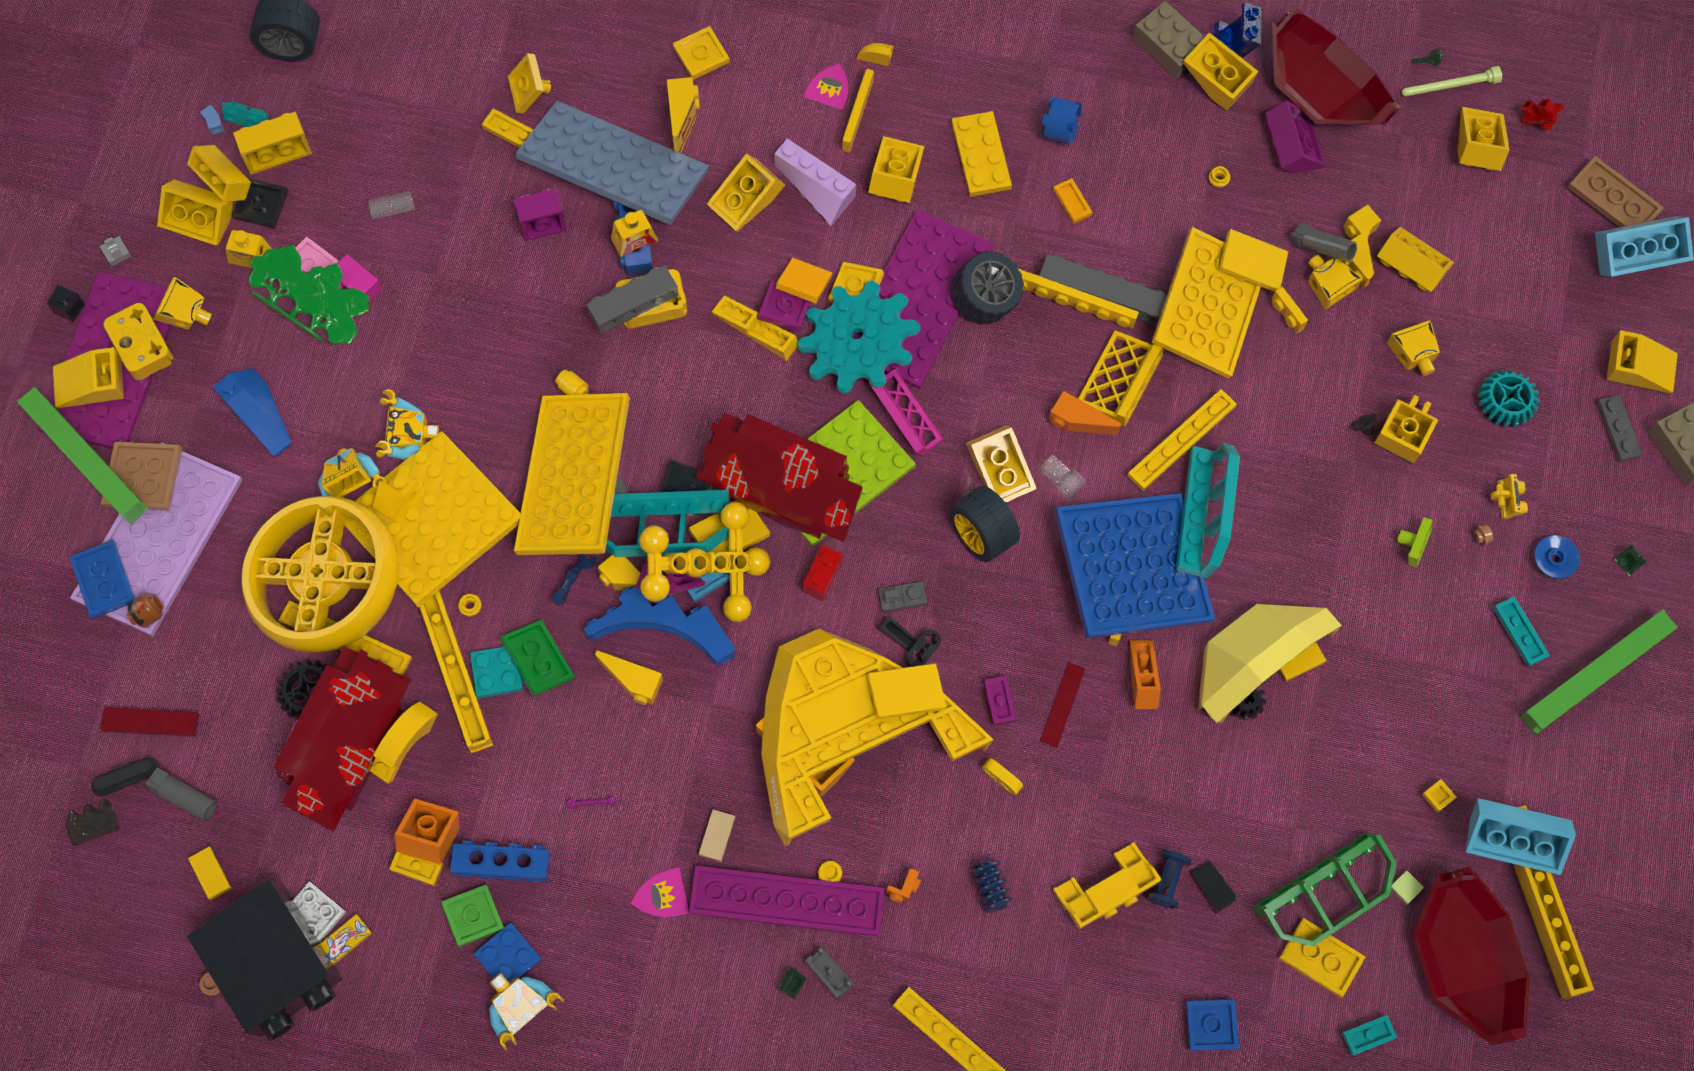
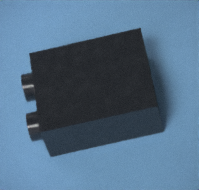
M271 879L266 880L187 935L188 940L245 1033L259 1037L265 1035L269 1041L281 1037L292 1029L295 1024L291 1016L303 1007L307 1006L309 1011L313 1012L332 1001L336 996L332 987L343 980L317 937L314 936L313 931L307 925L308 923L284 885Z

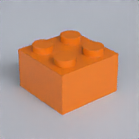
M414 798L395 832L396 852L441 865L460 829L459 812Z

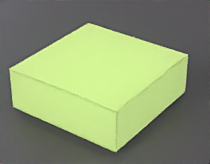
M1405 871L1392 884L1391 890L1407 905L1424 887L1408 871Z

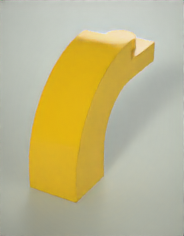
M420 701L406 710L392 725L373 755L376 758L370 772L388 784L392 782L404 757L421 737L430 732L438 713Z

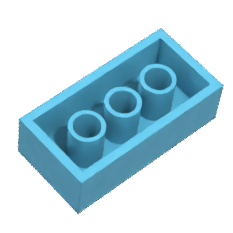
M1675 216L1595 232L1599 272L1603 276L1613 277L1694 260L1689 217Z

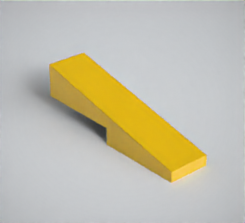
M725 295L712 311L714 316L785 361L789 359L797 348L798 341L794 334L774 324L758 320V312Z

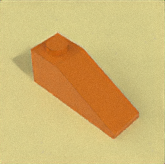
M1063 391L1052 408L1048 419L1052 425L1059 429L1117 435L1122 424Z
M1130 640L1135 709H1158L1161 688L1153 640Z

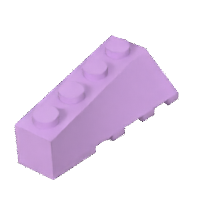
M786 139L775 152V167L800 191L802 197L813 205V209L818 214H821L826 223L831 227L856 197V184L789 139Z

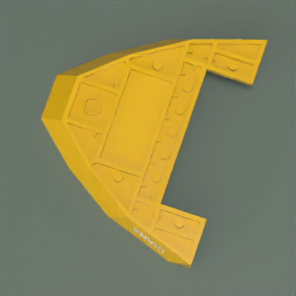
M817 629L779 646L766 695L761 755L774 827L783 844L787 846L793 838L830 821L831 816L810 778L927 722H930L951 761L959 759L981 747L983 751L986 750L994 739L944 693L945 710L877 720L867 676L869 673L901 669L903 667L870 648L822 629Z

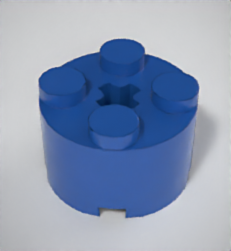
M1052 96L1049 102V114L1045 113L1042 120V126H1045L1042 137L1064 144L1073 143L1079 128L1077 123L1078 117L1082 115V104Z

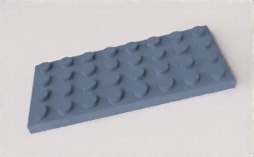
M559 101L555 102L516 152V159L636 211L642 210L644 214L669 225L673 223L709 170V165L674 152L672 149Z

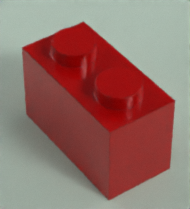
M822 545L803 583V593L824 601L843 563V554Z

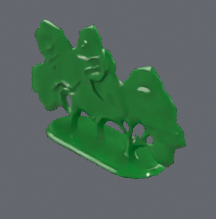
M293 245L283 246L280 249H267L263 256H255L250 260L253 270L248 276L249 284L256 288L267 287L270 293V298L265 299L256 292H250L257 300L320 343H323V339L314 330L322 327L327 331L328 339L332 344L351 343L358 332L352 318L353 316H361L369 311V296L356 288L340 289L339 284L343 274L338 263L330 264L327 268L322 266L313 267L309 273H303L301 270V256ZM266 279H269V281H270V284H269V285H267V284L265 283V280H266ZM274 279H277L280 284L277 293H275L276 289L272 288ZM282 289L287 290L286 293L281 294ZM288 296L295 301V307L290 314L276 306V301L279 297ZM298 312L312 315L309 328L294 318ZM323 317L326 318L324 323H320Z

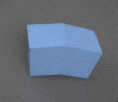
M211 105L200 111L212 135L225 132L219 114Z

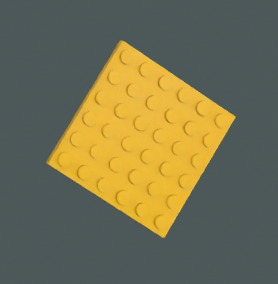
M442 431L436 438H432L417 453L407 458L384 477L390 483L395 475L401 471L419 484L391 520L373 509L377 491L374 486L355 500V502L374 512L391 533L399 560L397 585L417 607H420L519 525L521 515ZM346 518L344 526L375 559L374 543L368 531L358 522Z

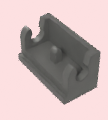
M819 948L816 954L805 960V965L836 1001L855 985L824 948Z

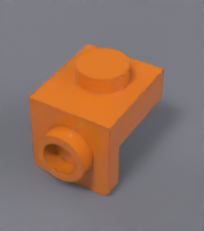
M910 868L902 890L888 885L886 894L890 895L889 899L898 903L908 902L911 893H916L921 880L917 878L919 871Z

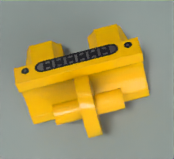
M1510 474L1507 478L1497 481V491L1492 492L1490 496L1491 500L1498 501L1502 519L1508 520L1513 516L1526 513L1528 511L1527 503L1519 499V495L1525 491V482L1517 480L1516 474Z

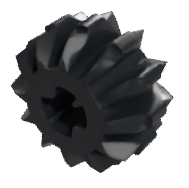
M1255 689L1247 696L1249 699L1248 704L1242 701L1233 709L1236 710L1234 716L1237 718L1242 714L1243 720H1247L1249 716L1255 719L1257 713L1264 711L1262 705H1265L1267 700L1261 697L1265 692Z

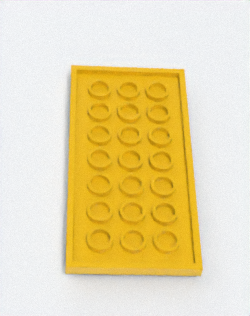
M628 393L542 396L514 548L516 555L605 554L630 397Z

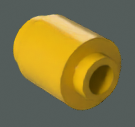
M563 370L557 376L555 383L558 385V389L566 395L588 394V384L573 371Z

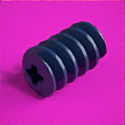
M990 860L971 867L972 869H977L973 876L980 878L976 885L983 887L979 891V895L987 896L982 900L983 905H990L985 909L987 914L1008 908L1007 903L1012 900V897L1004 896L1010 889L1001 887L1007 880L999 879L998 877L1004 871L996 870L995 868L1001 861Z

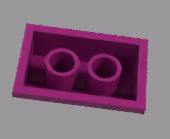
M1285 101L1265 113L1268 120L1267 127L1273 137L1272 144L1277 150L1278 163L1282 169L1298 173L1326 166L1313 122L1297 105Z

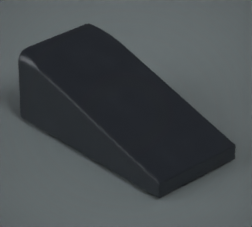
M1211 861L1190 872L1215 913L1238 900Z

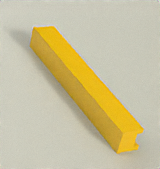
M439 590L424 602L420 609L466 744L472 754L493 746Z

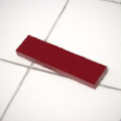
M104 707L101 731L196 737L199 713Z

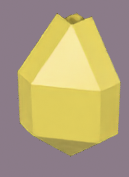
M1256 604L1206 644L1204 648L1198 711L1204 708L1216 723H1222L1227 715L1265 680L1313 643L1327 635L1329 637L1334 635L1342 625L1327 608Z

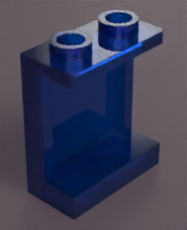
M1244 2L1242 4V15L1232 23L1228 24L1219 20L1214 24V37L1243 58L1261 45L1262 8Z

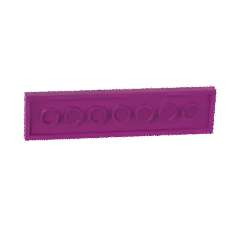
M695 865L689 914L879 937L885 888Z

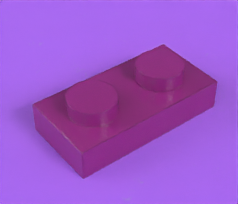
M1007 675L985 679L984 687L993 726L1016 722L1017 719Z

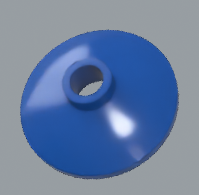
M1553 535L1542 539L1534 551L1535 563L1539 570L1546 576L1554 579H1564L1571 576L1580 564V555L1577 547L1569 539L1562 536ZM1551 557L1557 558L1558 563L1552 561Z

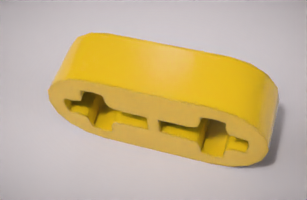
M989 758L982 766V770L1012 795H1017L1023 788V784L1019 779L992 758Z

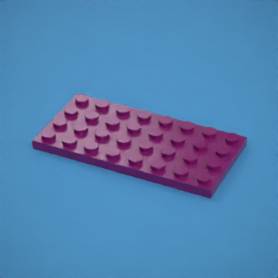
M918 209L916 210L884 270V276L879 285V297L886 300L898 293L905 295L908 298V305L901 311L900 318L902 320L917 321L921 329L917 335L909 336L902 342V347L912 355L911 363L907 366H900L895 363L889 364L885 368L884 374H888L893 369H896L906 384L919 390L921 389L960 314L951 298L952 279L957 274L956 272L970 258L981 252L993 251L994 243ZM854 332L853 339H860L863 333Z
M98 272L64 362L91 350L112 347L116 350L104 327L105 319L136 303L143 304L152 318H154L168 287ZM153 319L166 343L172 325ZM121 359L124 399L56 409L88 444L113 449L114 442H130L155 373L142 380H136L132 377ZM53 388L49 402L55 407V395ZM39 426L38 430L41 433H45Z

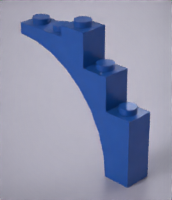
M628 587L621 592V596L618 597L620 607H612L606 612L605 616L600 619L595 618L591 620L584 628L585 635L590 643L607 634L627 629L645 628L668 632L694 644L708 656L717 668L736 656V649L706 605L702 608H694L689 612V616L686 617L672 595L655 602V606L652 607L636 587Z

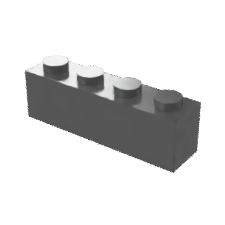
M665 265L660 268L655 267L648 274L642 277H635L628 284L622 287H615L602 297L593 298L587 304L588 313L600 334H603L679 296L678 286Z

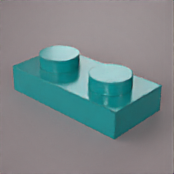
M1388 1015L1341 1033L1351 1056L1398 1038Z

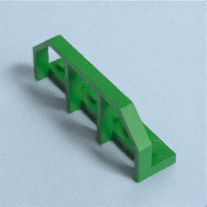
M1365 833L1253 906L1252 909L1257 916L1266 918L1277 938L1313 947L1390 896L1397 862L1380 834ZM1376 844L1384 856L1387 865L1381 892L1366 901L1347 867L1356 861L1354 858L1360 854L1365 855L1373 851ZM1338 869L1360 906L1331 924L1312 890L1317 887L1316 883L1322 879L1327 880L1335 876ZM1302 892L1306 895L1325 927L1323 931L1309 940L1283 934L1273 917L1279 912L1278 908L1284 904L1290 905L1298 900L1297 896Z

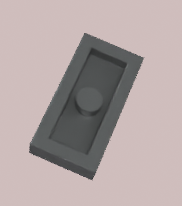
M924 582L878 589L882 613L927 606Z

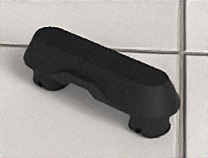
M148 757L114 768L94 779L91 785L92 791L97 796H106L126 786L149 779L158 767V763L155 759Z

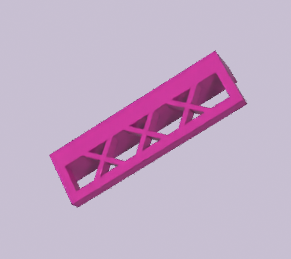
M893 369L885 375L886 383L895 377L898 381L897 391H890L886 385L881 388H872L915 452L925 455L944 439L896 369ZM900 395L909 397L908 409L900 407ZM912 413H919L921 415V426L912 425ZM924 430L932 431L936 437L927 445L923 441Z

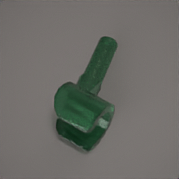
M1439 49L1432 50L1431 56L1412 59V63L1430 62L1431 65L1438 66L1441 63L1443 52Z

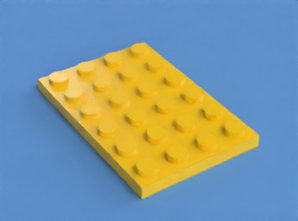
M1192 227L1188 232L1152 343L1229 379L1233 375L1261 286L1220 271L1219 266L1225 242Z

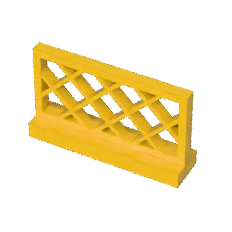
M1115 330L1078 399L1122 423L1121 426L1126 427L1163 357V348ZM1118 338L1125 341L1128 347L1116 350L1114 343ZM1138 348L1147 350L1144 356L1138 358L1135 357L1133 350ZM1130 351L1133 359L1121 363L1118 355ZM1115 356L1118 364L1106 368L1105 360ZM1135 364L1137 368L1136 373L1126 376L1124 367ZM1120 369L1123 377L1112 381L1109 373ZM1106 374L1108 383L1097 386L1095 382L1096 377ZM1126 382L1127 390L1117 394L1114 385ZM1111 387L1114 395L1102 399L1099 391ZM1094 392L1097 393L1099 398L1098 401L1092 403L1084 400L1088 394ZM1116 400L1118 407L1113 412L1106 409L1104 404Z

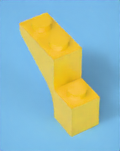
M1369 205L1349 216L1343 226L1347 236L1352 238L1351 241L1357 243V252L1351 262H1342L1362 279L1360 282L1362 288L1368 286L1370 279L1374 275L1368 236L1377 230L1381 219Z

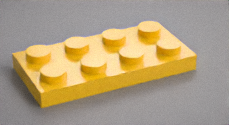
M993 111L952 118L951 124L969 196L1011 190L1012 184Z

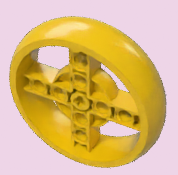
M317 496L299 500L274 514L260 528L248 548L241 576L242 593L246 608L259 629L268 638L286 648L301 652L317 653L345 647L366 635L388 610L398 583L399 560L392 535L383 521L362 504L335 496ZM346 518L358 522L370 534L375 548V563L352 562L348 552L341 546ZM315 522L311 542L301 546L290 559L274 558L289 537L302 527ZM344 572V575L339 578L340 574ZM366 572L365 577L360 579L362 574ZM266 584L287 585L292 595L300 602L294 631L282 626L272 615L267 602ZM350 589H368L362 601L348 616L336 624L325 628L329 606L339 602ZM319 592L318 596L313 599L315 594ZM312 615H315L314 618L309 622L310 617Z

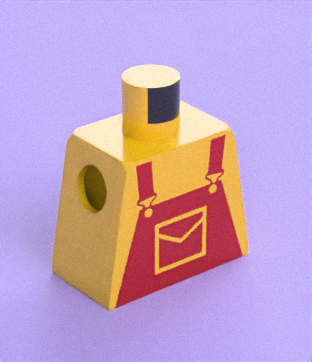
M642 210L629 212L625 217L613 223L611 240L620 257L658 241Z

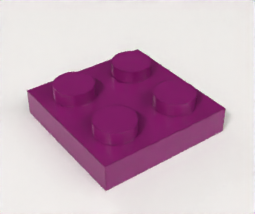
M771 281L758 314V320L800 332L811 302L776 289L777 282Z

